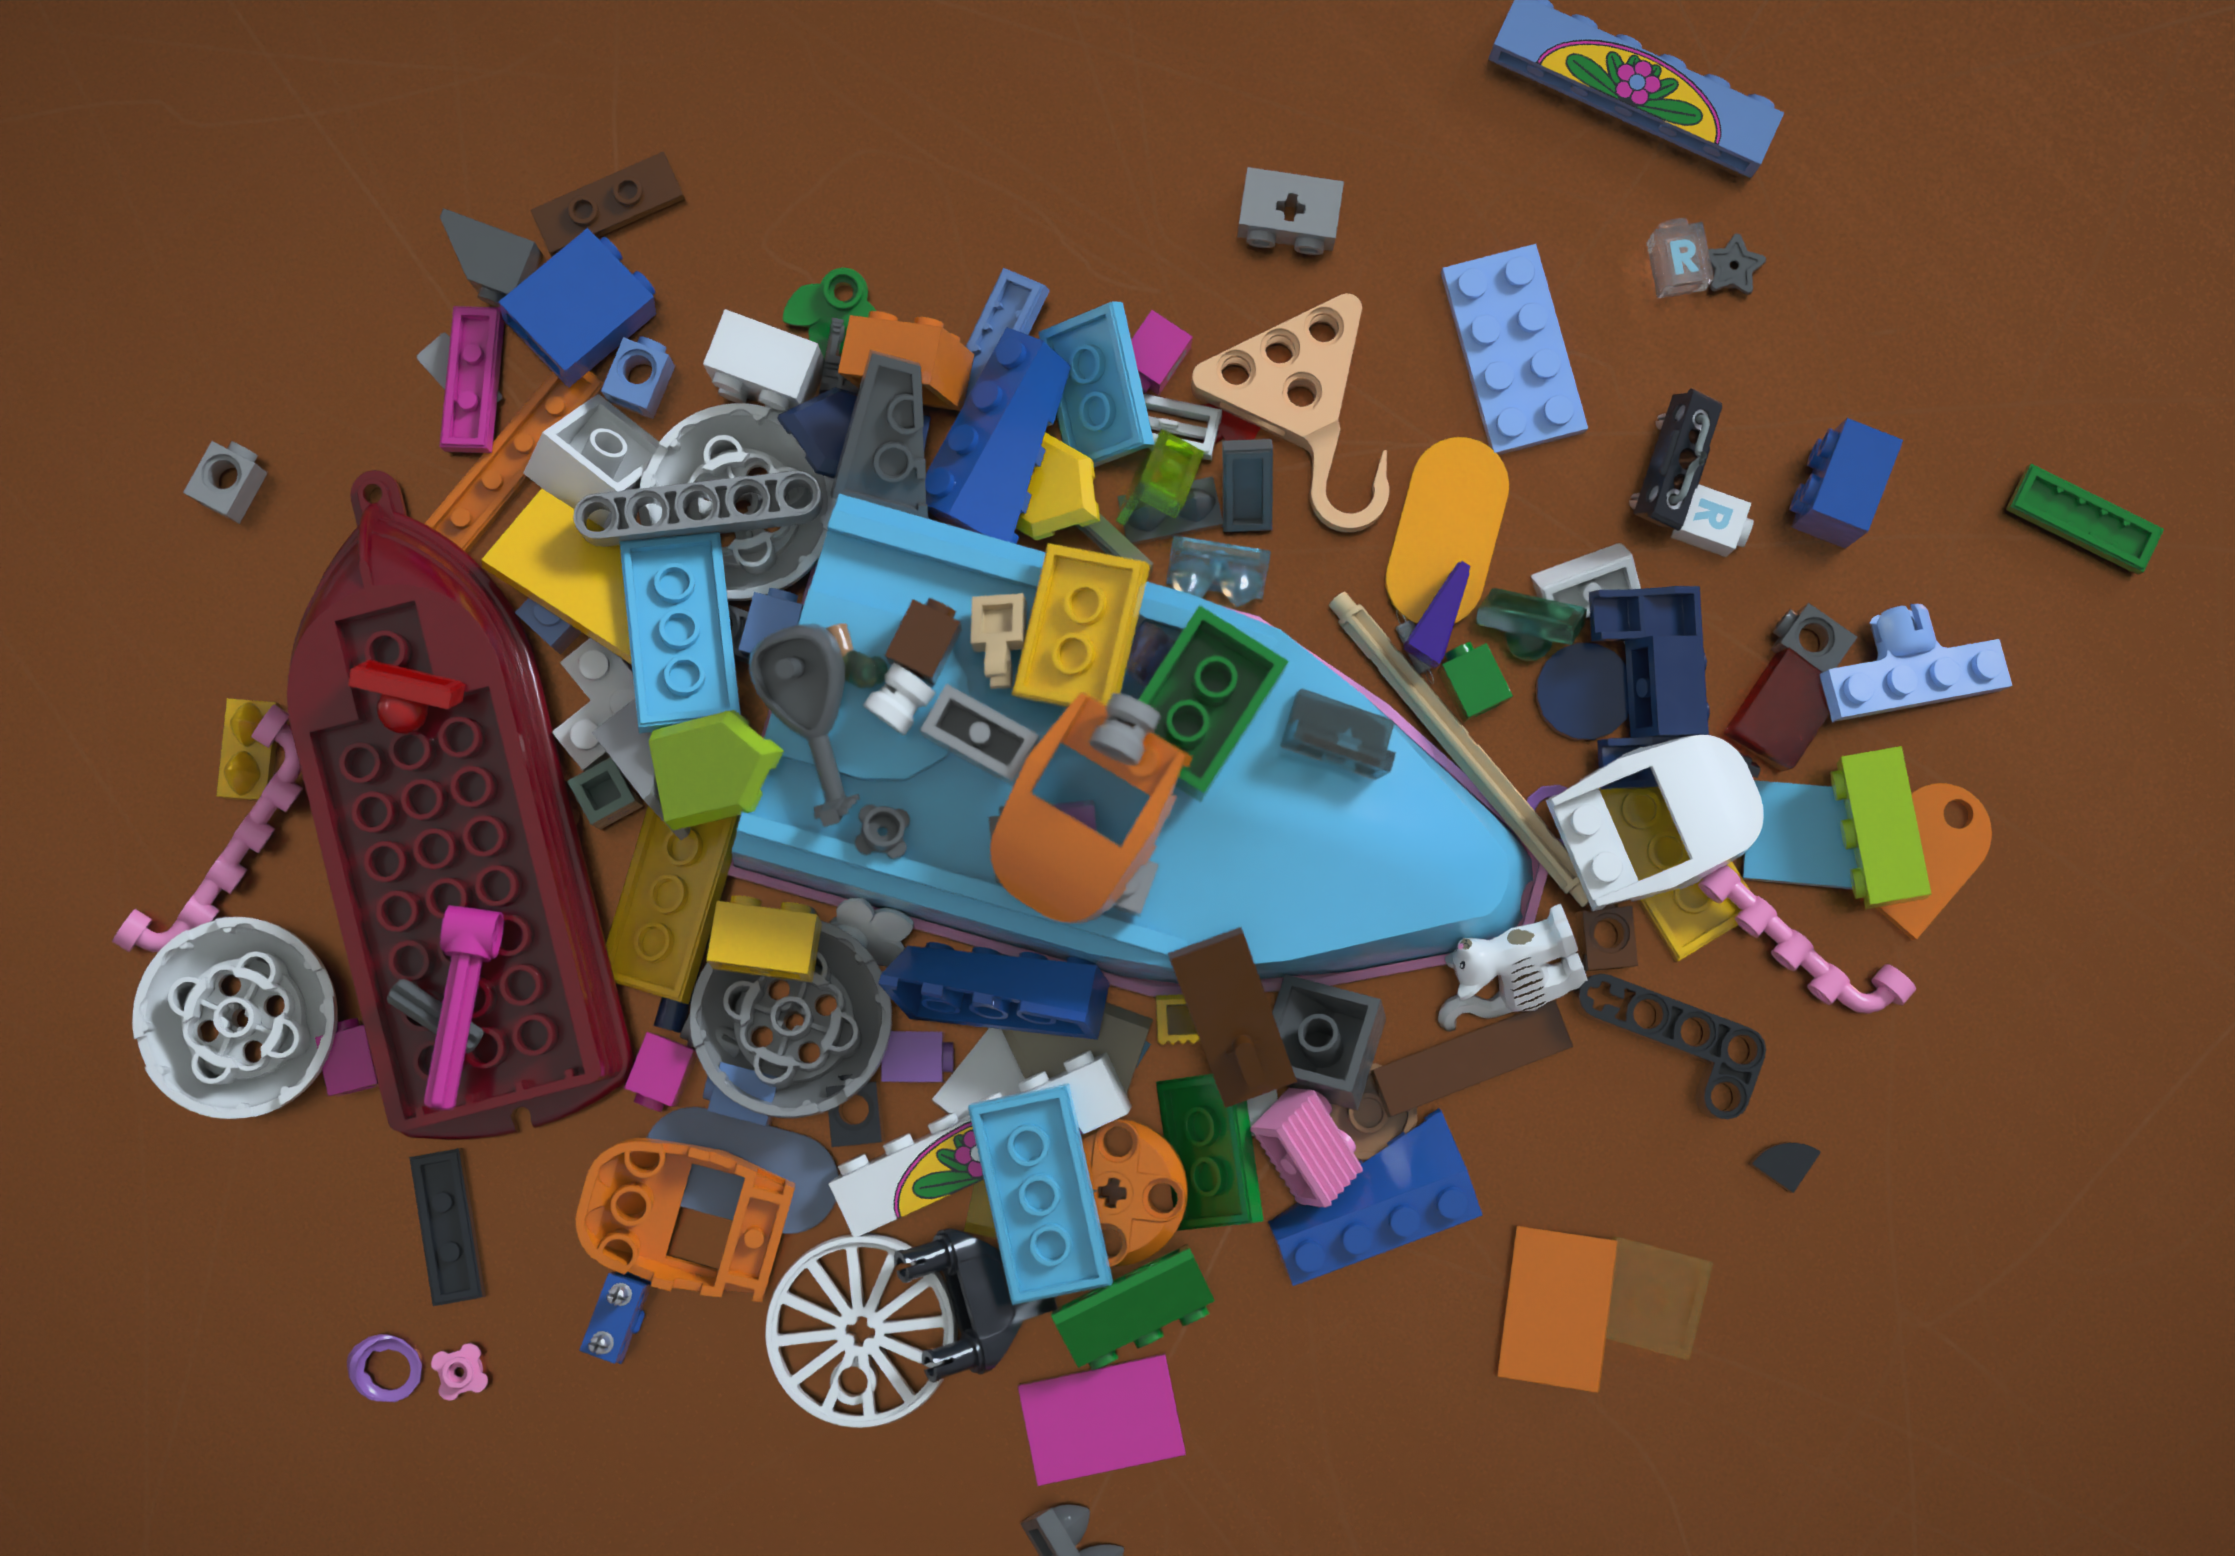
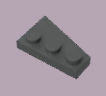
M870 350L831 488V498L837 499L838 494H842L928 519L925 487L926 465L923 445L921 366L918 362Z

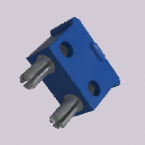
M616 1271L608 1273L579 1351L613 1364H622L632 1336L639 1332L645 1312L642 1309L651 1288V1281L629 1272L624 1275Z

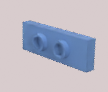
M1006 268L1002 269L965 346L975 354L965 402L1006 327L1029 335L1050 291L1045 285Z

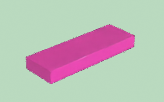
M453 306L439 445L444 452L492 453L505 324L500 307Z

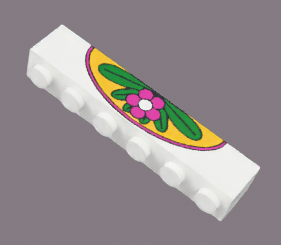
M1091 1050L1083 1052L1065 1061L1063 1064L1066 1071L1048 1078L1046 1072L1043 1071L1018 1083L1021 1090L1018 1093L1069 1083L1080 1135L1127 1115L1132 1108L1107 1052L1095 1058ZM997 1092L977 1102L999 1098L1002 1095L1000 1092ZM955 1112L928 1124L927 1126L931 1133L913 1140L911 1134L907 1133L884 1144L885 1154L868 1161L864 1153L838 1166L841 1174L835 1177L829 1183V1186L853 1237L868 1233L984 1180L970 1115L958 1120Z

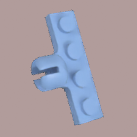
M1910 604L1912 611L1903 605L1887 609L1881 615L1873 617L1870 622L1878 651L1877 661L1829 669L1819 674L1832 722L2003 691L2011 687L2012 682L2000 640L1996 639L1951 648L1942 647L1936 641L1928 609L1923 604Z

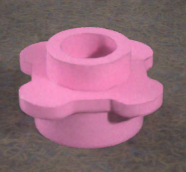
M468 1343L463 1345L459 1351L449 1354L445 1351H440L432 1358L431 1366L438 1372L441 1382L438 1392L443 1399L452 1401L460 1393L470 1390L479 1393L486 1388L488 1377L483 1373V1365L479 1359L481 1351L476 1345ZM457 1367L463 1368L464 1375L462 1377H458L455 1374Z

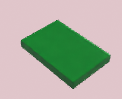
M1213 1074L1157 1081L1163 1136L1177 1152L1183 1164L1188 1185L1187 1206L1177 1231L1264 1221L1247 1100L1225 1108ZM1171 1186L1173 1208H1175L1178 1197L1175 1189Z

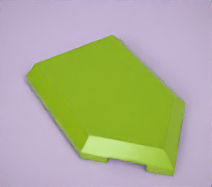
M735 710L653 730L648 742L664 822L672 830H679L738 816L742 812H755L763 795L761 791L762 785L770 769L776 768L784 751L773 741L763 739L748 726L749 721Z

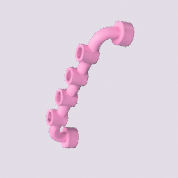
M273 704L251 736L267 748L274 741L278 742L285 751L283 764L267 784L260 798L242 821L224 851L214 862L196 892L184 906L175 923L168 931L163 933L153 932L148 929L152 919L134 909L114 936L113 943L127 952H130L135 945L151 952H159L169 941L185 930H191L215 919L220 910L211 904L222 889L229 894L234 891L248 870L239 863L249 848L257 853L261 851L275 828L267 824L268 820L277 807L287 812L303 789L295 783L301 773V767L291 727L287 725L289 715L286 711Z
M1727 865L1705 876L1698 884L1703 893L1713 901L1721 904L1728 897L1736 904L1741 911L1735 917V921L1748 934L1758 938L1765 931L1778 944L1771 951V954L1782 966L1790 971H1795L1799 965L1805 968L1814 977L1808 984V989L1827 1005H1831L1838 999L1843 1005L1855 1012L1870 1014L1883 1010L1892 1002L1903 1006L1916 991L1915 985L1905 974L1897 968L1885 964L1871 980L1876 990L1869 994L1859 992L1850 984V980L1845 973L1833 964L1826 962L1813 950L1812 943L1805 936L1785 924L1777 916L1776 910L1767 901L1754 895L1743 885L1737 873Z

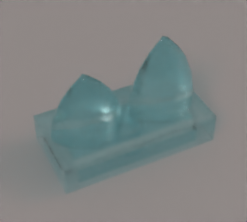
M1173 535L1166 584L1173 585L1175 590L1200 598L1207 591L1224 593L1230 602L1239 607L1254 598L1263 599L1271 551Z

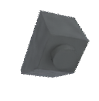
M443 208L440 219L466 278L475 290L479 292L477 298L492 306L499 307L498 302L537 270L543 256L542 252L534 241Z

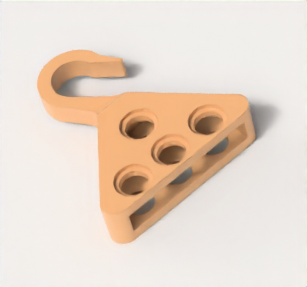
M1349 293L1341 294L1199 363L1193 370L1191 391L1196 399L1212 404L1257 425L1261 429L1302 447L1310 453L1312 457V482L1309 497L1312 509L1322 523L1340 532H1357L1371 526L1383 513L1389 498V483L1386 477L1387 450L1383 451L1372 486V501L1364 510L1357 513L1341 512L1330 504L1326 495L1327 478L1341 429L1338 419L1363 308L1359 298ZM1316 323H1326L1334 329L1336 336L1331 341L1320 342L1312 337L1309 328ZM1273 344H1283L1290 349L1292 358L1285 363H1275L1266 355V349ZM1230 365H1239L1247 371L1249 378L1242 384L1233 385L1223 378L1222 371ZM1294 387H1305L1312 392L1314 401L1308 406H1296L1289 400L1287 393Z

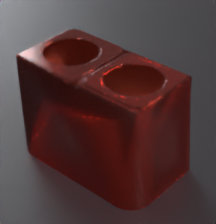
M1790 647L1779 651L1771 659L1728 724L1724 735L1782 772L1793 769L1816 736L1819 727L1823 725L1830 714L1819 675L1822 672Z

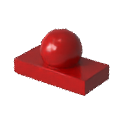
M367 660L351 668L348 683L350 687L380 693L381 696L377 703L378 718L385 728L400 734H409L417 731L425 723L429 713L428 705L450 709L461 703L466 685L462 681L373 660Z

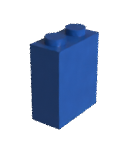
M588 228L498 302L502 318L506 324L568 388L621 344L623 337L628 339L656 315L653 296L656 294V291L652 284L639 271H635L632 274L620 262L623 260V257L616 246L606 237H602L599 240Z

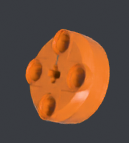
M1118 1118L1081 1135L1101 1229H1112L1122 1239L1120 1252L1115 1256H1108L1110 1266H1125L1140 1262L1165 1246L1179 1228L1188 1200L1186 1173L1172 1145L1151 1127L1137 1121ZM1115 1127L1125 1128L1132 1136L1133 1145L1126 1155L1119 1156L1113 1154L1107 1146V1135ZM1165 1183L1175 1189L1178 1201L1173 1210L1164 1212L1158 1210L1153 1205L1151 1192L1157 1184Z

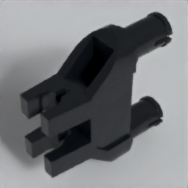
M946 1228L938 1231L932 1242L906 1250H898L894 1253V1266L912 1261L915 1262L913 1266L896 1271L903 1283H908L913 1279L942 1271L945 1276L961 1339L922 1352V1365L931 1362H943L940 1365L924 1370L927 1378L933 1383L967 1370L979 1375L991 1371L1009 1349L1024 1320L1058 1309L1054 1297L1012 1305L1000 1250L962 1231Z

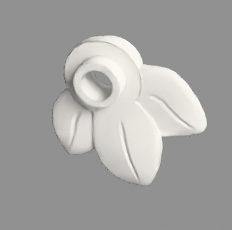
M850 898L841 902L836 909L837 917H834L829 923L849 933L869 951L878 965L886 967L905 949L900 941L905 939L914 927L913 920L904 913L891 908L874 910L871 904L864 898Z

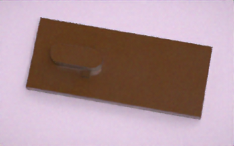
M1238 927L1168 953L1225 1108L1297 1082L1242 928Z

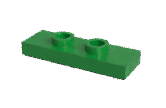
M2032 463L2026 467L2006 508L2007 511L2137 575L2145 571L2164 531L2163 528Z

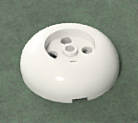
M732 403L710 407L682 420L658 443L660 446L652 456L647 469L644 470L640 483V488L746 477L750 470L755 467L764 468L768 474L802 471L812 475L818 482L823 503L819 515L813 521L800 525L782 526L773 533L766 532L764 529L735 532L736 539L728 547H722L727 600L729 601L752 600L754 592L767 595L769 588L785 590L802 579L819 560L828 531L827 527L831 513L837 499L831 498L830 495L834 478L814 472L805 459L806 453L792 434H788L778 421L779 413L764 406L747 403ZM805 487L793 488L786 496V503L795 509L804 508L810 504L813 493ZM752 492L745 493L738 499V501L746 500L751 503V506H747L748 512L745 513L748 515L756 513L763 503V498ZM703 498L694 499L689 503L686 515L693 520L705 519L710 515L713 504L711 501H706ZM647 504L639 509L641 525L651 526L656 524L662 516V508L656 504Z
M247 917L218 918L180 933L169 941L150 962L141 978L134 1000L132 1014L134 1039H137L140 1053L146 1065L144 1068L149 1077L174 1102L190 1111L213 1118L243 1119L272 1112L293 1101L320 1074L329 1056L335 1033L337 1032V999L333 983L322 961L295 934L278 925L259 919ZM228 975H235L241 983L239 992L234 996H227L221 988L223 979ZM274 995H280L284 999L285 1004L282 1014L277 1017L271 1016L266 1008L267 1001ZM246 1009L244 1015L248 1017V1023L245 1027H242L237 1023V1015L240 1011ZM209 1020L214 1022L215 1028L219 1032L217 1038L212 1042L204 1041L200 1029L201 1025ZM324 1035L323 1037H321V1041L317 1049L315 1037ZM252 1041H258L262 1044L260 1047L262 1057L255 1063L247 1060L245 1056V1048Z

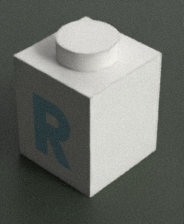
M1698 485L1695 489L1684 525L1679 531L1674 529L1671 538L1727 557L1736 549V546L1743 548L1749 538L1754 520L1747 518L1751 503Z

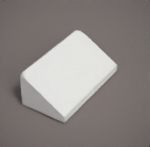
M1621 543L1531 575L1533 586L1551 630L1590 617L1589 592L1641 589L1633 555Z

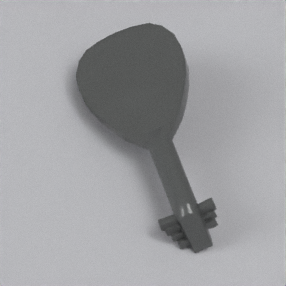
M801 624L787 627L768 635L758 642L751 651L749 669L755 689L765 705L789 729L808 740L825 798L824 804L814 806L815 819L820 818L823 827L840 823L843 815L849 813L848 809L852 808V805L860 800L859 794L846 797L828 737L829 732L834 727L841 704L845 682V665L837 639L827 628L818 624Z

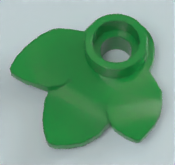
M837 268L827 273L821 283L807 284L798 288L785 306L783 322L792 326L809 327V340L818 343L822 356L825 359L832 318L844 320L845 334L843 342H841L840 356L844 346L850 315L868 317L869 312L876 311V309L867 301L868 287L862 275L850 268ZM840 286H848L853 290V295L847 301H840L835 297L836 289Z

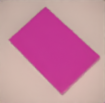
M1165 1354L1103 1366L1094 1371L1089 1369L1018 1384L1038 1486L1186 1455Z

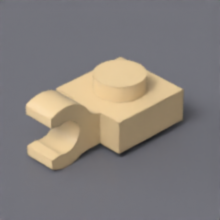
M1023 593L972 597L971 645L974 652H985L984 673L985 677H990L991 689L1012 688L1013 670L1010 651L1023 649L1026 637L1027 601Z

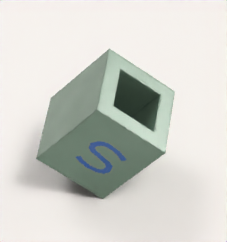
M611 757L567 781L588 821L599 830L643 807L634 787Z

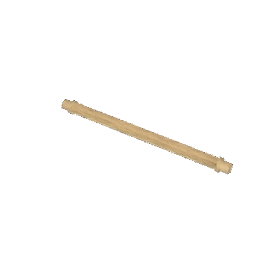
M1345 591L1336 596L1329 603V607L1339 617L1338 623L1368 659L1373 661L1378 667L1379 672L1565 894L1570 893L1581 907L1587 905L1589 901L1566 847L1550 832L1544 821L1481 746L1476 744L1465 727L1406 657L1391 643L1390 638L1361 604L1356 605Z

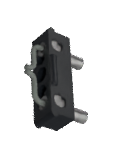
M1690 388L1687 393L1672 395L1667 413L1657 417L1660 421H1656V426L1661 431L1641 492L1633 494L1631 498L1634 500H1629L1631 508L1635 509L1633 514L1661 527H1670L1677 531L1681 530L1710 452V443L1723 407L1722 402L1693 388Z

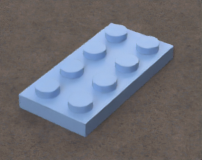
M1533 244L1442 268V280L1489 447L1494 450V453L1501 455L1585 433L1588 430V425L1537 245Z

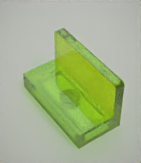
M1161 428L1154 440L1155 445L1150 446L1134 473L1115 521L1124 526L1140 500L1176 519L1186 502L1204 451Z

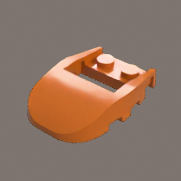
M1081 692L1028 755L1001 813L990 845V856L994 872L1003 887L1013 897L1047 918L1073 924L1094 920L1108 911L1127 889L1126 884L1142 865L1147 864L1157 847L1154 844L1163 823L1169 817L1176 800V796L1172 792L1182 766L1189 767L1193 756L1154 733L1146 734L1142 743L1144 753L1137 766L1118 762L1100 753L1089 744V740L1095 728L1103 725L1107 718L1106 705L1085 692ZM1060 743L1067 745L1151 796L1122 846H1119L1032 793Z
M650 1138L627 1139L609 1147L591 1165L577 1208L576 1231L584 1250L599 1264L623 1275L629 1272L651 1281V1287L670 1292L672 1288L699 1291L700 1295L720 1298L722 1297L723 1290L753 1293L752 1301L762 1302L795 1190V1183L725 1150ZM692 1163L744 1177L718 1270L666 1255Z

